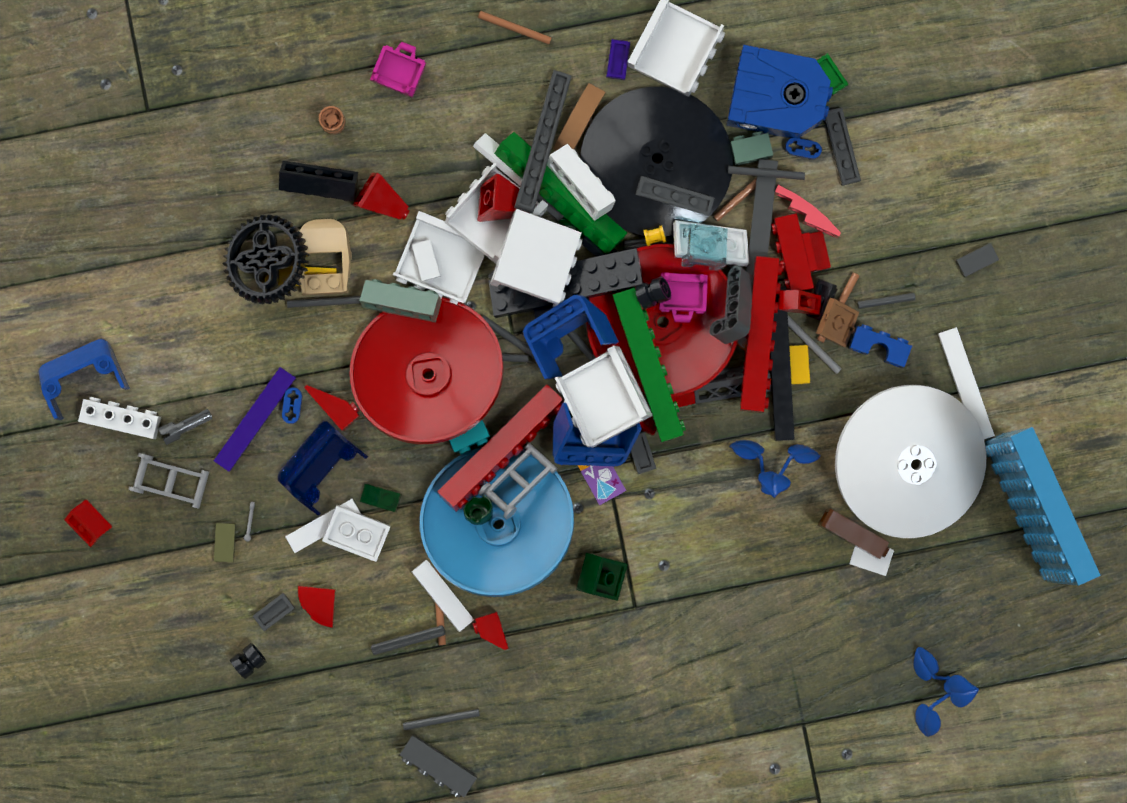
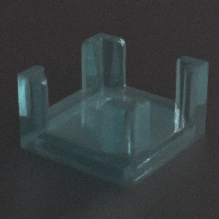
M690 224L683 228V238L688 236L687 254L682 256L681 266L706 265L711 266L709 270L715 271L726 266L728 228Z

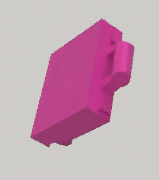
M401 42L395 50L388 45L383 46L370 81L413 98L426 67L425 60L415 59L416 47ZM400 50L411 53V56L400 53Z
M661 273V276L668 282L672 295L670 300L660 303L659 310L661 312L672 311L674 322L690 323L693 312H696V314L706 313L708 275ZM676 311L689 312V315L676 314Z

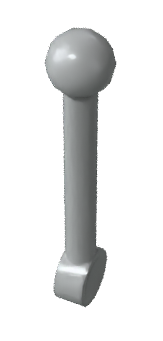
M255 502L250 503L247 531L244 536L246 542L251 540L250 531Z

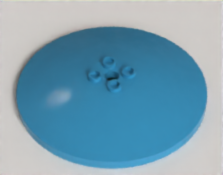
M477 448L453 459L436 475L428 487L420 512L422 543L433 566L454 586L480 596L504 597L515 595L540 584L562 562L573 536V504L561 476L557 472L553 474L549 472L515 506L517 510L509 519L506 520L503 517L504 512L491 501L493 514L490 520L482 525L471 524L465 519L463 509L455 512L439 496L437 491L481 449ZM523 449L517 456L513 455L509 459V464L504 469L500 468L495 473V478L489 483L492 485L526 450ZM530 455L515 471L530 484L545 467ZM508 476L493 492L509 505L524 489L513 478ZM502 520L504 522L503 527L495 529L493 527L495 521Z

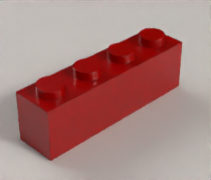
M797 213L774 218L771 230L772 234L777 236L778 242H775L777 254H781L782 261H779V264H782V272H785L786 279H784L786 290H812L814 285Z

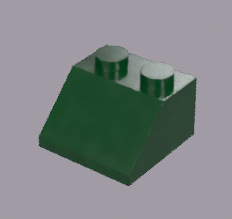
M586 553L576 590L618 601L628 564Z

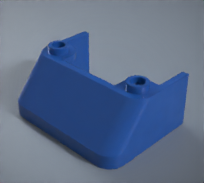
M583 295L571 296L524 327V337L544 379H555V377L563 376L555 361L563 353V344L560 338L586 322L595 331L601 345L619 343L607 316Z
M103 339L95 340L49 361L39 368L41 390L54 419H64L55 400L62 390L58 379L91 364L101 374H109L114 371L120 387L125 390L130 389L108 341Z
M562 403L553 423L554 461L559 465L620 466L627 460L642 429L641 425L638 423L595 447H587L580 439L581 433L579 429L573 427L567 403Z

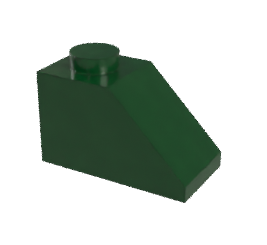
M365 484L360 502L397 512L402 494Z

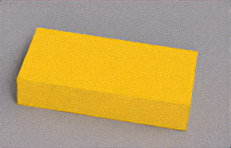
M808 345L789 346L791 384H810Z

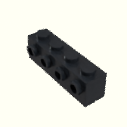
M290 161L282 162L279 171V190L354 202L358 188V172Z

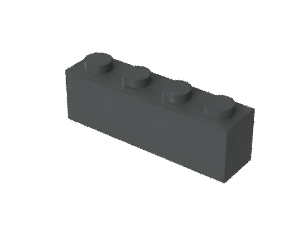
M414 734L400 753L403 762L410 766L414 764L418 767L417 771L424 776L431 775L435 778V783L441 787L446 785L451 789L450 792L458 798L466 796L478 777Z

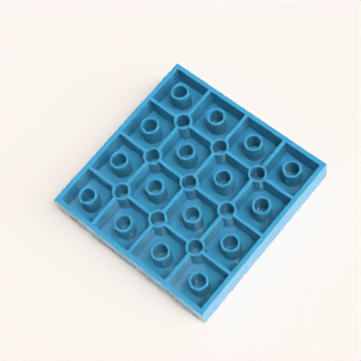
M1029 427L1006 432L985 441L986 456L991 457L993 462L991 467L995 475L998 474L1001 479L999 484L1002 491L1007 492L1009 507L1011 510H1015L1017 517H1015L1016 522L1025 532L1023 535L1024 540L1033 549L1031 555L1034 561L1038 562L1041 567L1039 572L1042 579L1051 583L1079 586L1101 576L1034 428Z

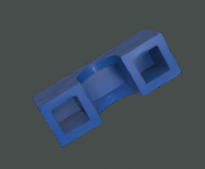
M863 324L861 327L857 326L855 328L848 349L868 355L873 344H880L886 349L885 363L899 368L905 367L912 345L908 344L909 341L902 338L895 340L890 338V334L883 331L879 333L873 332L872 327Z

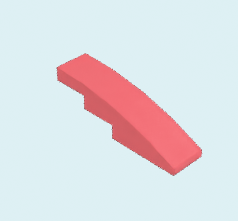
M780 185L776 187L774 195L790 201L788 209L805 216L803 224L835 238L840 236L841 232L812 204Z

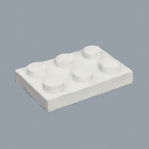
M336 505L322 541L376 562L391 526Z

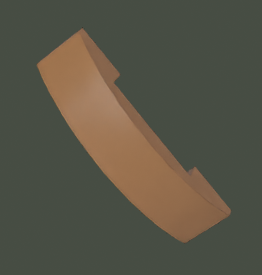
M590 83L587 85L553 148L554 151H557L566 144L575 150L591 117L604 97L605 91Z

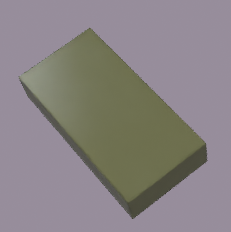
M216 523L215 562H234L236 524Z

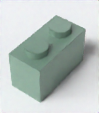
M763 131L755 132L752 134V137L745 138L744 135L733 138L734 141L730 142L735 166L773 157L769 134H763Z

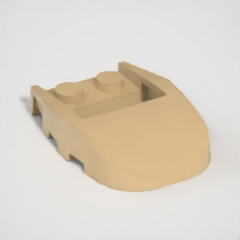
M316 219L305 223L299 231L303 234L301 238L306 240L303 245L308 246L305 252L309 254L342 252L343 273L305 275L303 271L302 275L305 278H300L302 296L348 293L349 289L347 286L348 278H350L352 252L349 244V235L345 226L334 219Z

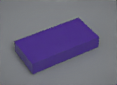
M611 40L606 78L625 80L630 42Z

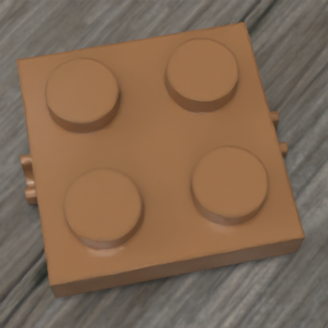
M830 298L816 334L846 348L850 335L855 332L854 325L859 312L836 299Z

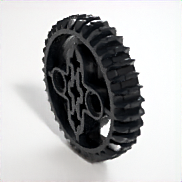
M260 215V218L255 216L253 220L247 219V224L241 223L242 229L235 228L236 235L231 234L233 240L227 241L230 244L229 248H224L225 251H228L227 255H223L227 261L222 263L227 267L224 272L229 274L226 279L231 281L229 285L234 287L233 290L247 301L262 305L265 303L272 304V301L278 303L279 299L285 300V295L291 296L290 290L297 291L296 284L302 285L299 280L300 278H305L302 273L303 271H308L304 266L309 264V261L305 260V258L310 256L309 253L305 252L308 246L303 245L306 240L301 238L303 234L298 231V227L293 226L292 222H287V219L280 218L277 215ZM269 227L283 230L291 238L295 253L288 246H278L277 238L269 230ZM260 229L253 236V250L239 253L242 244L248 236ZM267 237V242L263 245V240ZM293 266L288 279L280 287L272 291V288H275L279 283V270ZM238 267L244 273H254L255 281L263 289V292H256L248 288L240 278ZM269 274V279L265 282V277Z

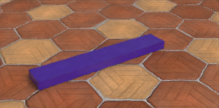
M279 367L216 456L214 462L228 472L232 470L281 401L285 392L295 381L296 378Z

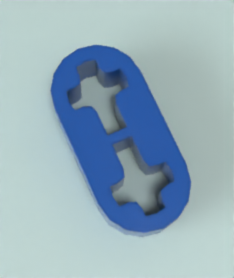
M791 138L785 145V150L789 155L806 159H816L822 152L819 143L800 138ZM796 142V146L802 147V149H796L793 152L789 145ZM813 145L815 146V149L818 150V153L816 152L814 153V155H810V151L804 149L811 148Z
M289 388L284 395L282 418L289 424L296 423L300 418L303 396L302 392L297 388ZM293 391H296L295 393L299 397L294 400V405H291L292 399L288 396ZM293 407V413L296 414V418H292V421H289L286 413H290V409Z

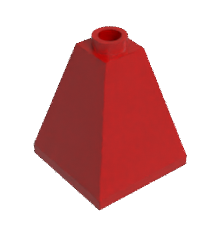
M371 173L352 204L356 208L398 220H405L410 212L408 210L409 206L379 173Z
M495 174L480 185L477 221L486 222L511 219L512 214L516 210L514 206L519 188L501 174Z

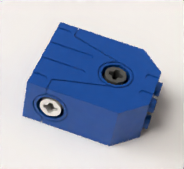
M743 45L726 126L755 132L763 131L765 134L768 133L786 138H801L819 126L822 120H825L828 116L829 106H826V103L831 99L833 87H830L831 81L814 58Z

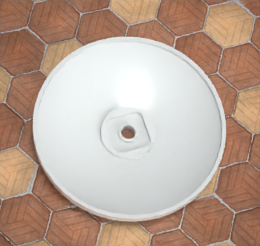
M902 385L889 388L865 401L852 414L844 426L835 455V472L838 487L850 510L872 529L898 538H919L932 535L956 522L966 513L976 499L986 470L985 442L974 416L959 400L950 394L923 385ZM914 459L920 461L917 469H912L911 462Z

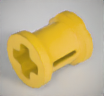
M662 225L656 229L643 230L647 246L660 241L666 242Z

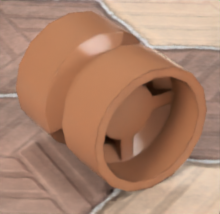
M328 106L321 110L319 114L320 125L326 133L336 135L344 130L346 120L339 108Z

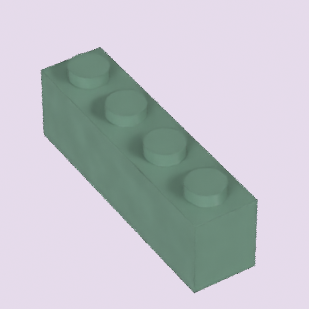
M372 279V281L365 280L359 300L363 308L436 322L442 302L439 294L435 291L427 290L425 292L415 287L405 288L396 283L385 284L377 279Z

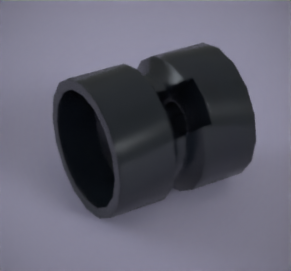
M663 276L652 279L651 283L645 282L637 285L635 289L637 299L644 309L655 306L657 302H666L672 296L669 284Z
M253 643L247 645L243 649L242 654L238 653L230 659L233 667L244 679L254 673V668L259 669L267 662Z

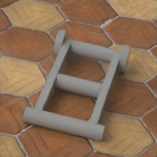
M531 443L526 445V451L492 485L489 482L486 483L478 493L481 497L486 495L504 512L503 517L506 520L516 512L517 508L515 506L549 472L553 474L558 469ZM532 455L545 469L529 484L515 469ZM508 476L513 478L524 489L509 505L493 492Z
M138 453L141 461L134 486H129L128 490L142 494L145 490L193 503L192 507L200 508L209 475L208 471L202 470L201 473L153 461V456ZM148 463L170 469L164 491L142 486ZM177 472L200 477L194 499L172 494Z

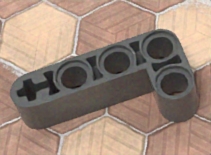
M738 265L732 267L728 273L725 317L713 322L709 329L710 334L724 344L739 340L750 331L753 276Z

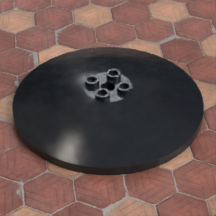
M668 87L635 89L618 96L605 105L587 129L580 157L589 166L590 171L601 180L602 185L607 191L613 194L616 200L612 210L606 214L626 232L645 237L643 230L656 229L661 225L665 237H673V223L675 220L702 224L716 211L723 201L732 174H728V166H733L731 143L720 119L698 98L692 95L688 97ZM659 154L662 156L663 161L656 164L653 162L652 156ZM644 176L714 197L710 216L635 195L640 177Z

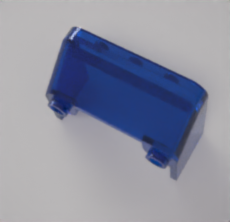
M324 421L318 425L278 474V481L299 502L319 516L321 513L313 505L320 498V490L317 486L341 458L344 461H349L357 453L365 459L368 456L329 422Z

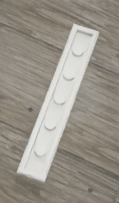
M957 327L938 333L962 404L976 419L984 439L995 436Z

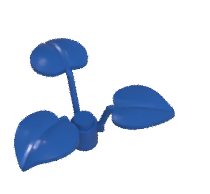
M740 440L729 446L741 458L749 460L759 459L761 473L758 476V480L761 483V491L771 495L773 498L790 487L791 482L783 473L792 459H795L798 463L807 464L820 458V454L808 446L792 445L788 448L790 456L780 473L777 474L772 471L764 472L763 456L761 455L764 453V448L760 444L750 440Z
M918 647L914 657L916 674L925 681L930 680L931 677L946 681L944 683L946 695L931 704L930 707L926 704H920L916 709L915 719L917 726L925 736L929 737L938 733L941 726L940 717L933 710L936 705L950 697L955 706L965 707L975 698L979 688L973 686L961 675H953L951 677L935 675L939 671L936 659L926 649Z

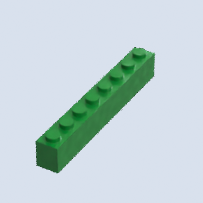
M513 132L500 143L494 154L518 176L523 178L531 146ZM546 166L539 194L604 253H611L621 243L627 232L607 214L594 221L552 170Z
M635 288L613 294V300L650 411L653 415L660 441L663 443L684 435L683 431H686L683 420L678 419L677 413L680 410L677 401H672L671 394H674L671 383H666L664 376L668 374L665 365H660L658 358L661 357L658 346L654 347L652 339H655L652 328L648 329L646 323L649 320L646 309L642 310Z

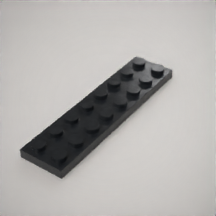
M634 248L576 261L574 267L570 268L569 274H571L568 286L565 285L563 292H566L564 301L573 295H583L588 299L629 290L642 284L643 277L638 249ZM488 280L495 318L551 307L554 304L507 286L500 290L498 287L491 285V280Z

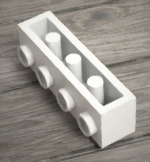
M566 144L550 154L547 166L594 221L612 210L616 201L613 194L607 191L602 185L601 180L590 171L589 166L578 157L574 149Z
M90 397L89 400L83 399L78 422L151 439L157 438L161 417L156 416L157 412L146 410L145 413L138 412L137 407L128 405L124 409L119 407L120 403L108 401L107 405L100 403L101 399Z

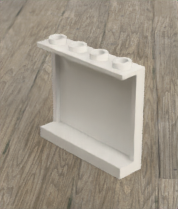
M660 0L628 60V67L689 97L691 92L695 93L699 85L697 80L700 75L704 76L708 68L706 65L708 59H713L717 51L715 49L717 42L721 43L725 36V32H723L724 25L721 24L719 27L670 3L669 0Z
M494 162L491 167L487 166L481 174L483 176L479 180L475 179L472 182L469 192L467 194L464 192L457 200L459 203L455 207L451 206L445 214V224L497 264L511 219L486 222L477 221L480 185L495 174H501L515 186L517 185L496 169L497 164ZM543 200L540 203L536 201L532 215L542 217L547 210L548 204Z
M516 209L512 214L490 284L496 287L501 284L554 303L553 307L564 301L566 292H563L565 285L568 286L571 279L569 271L576 263L577 257L574 255L576 250H579L581 247L582 239H580L582 232Z
M419 211L393 276L396 277L397 282L404 285L409 282L414 284V287L420 291H425V289L435 291L441 299L446 297L450 299V303L455 305L458 302L465 304L485 255L445 224V221ZM430 239L441 277L422 282L412 244Z
M612 346L607 349L608 352L562 377H555L557 382L556 388L560 394H563L564 403H567L568 410L573 416L572 422L581 433L580 439L587 447H595L653 416L619 346Z

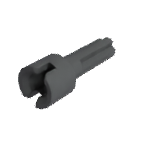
M206 409L177 424L170 422L159 427L158 430L161 435L169 433V435L163 438L165 444L168 445L179 440L182 433L211 420L212 415Z

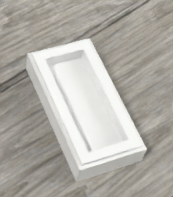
M430 239L412 244L422 282L441 277Z

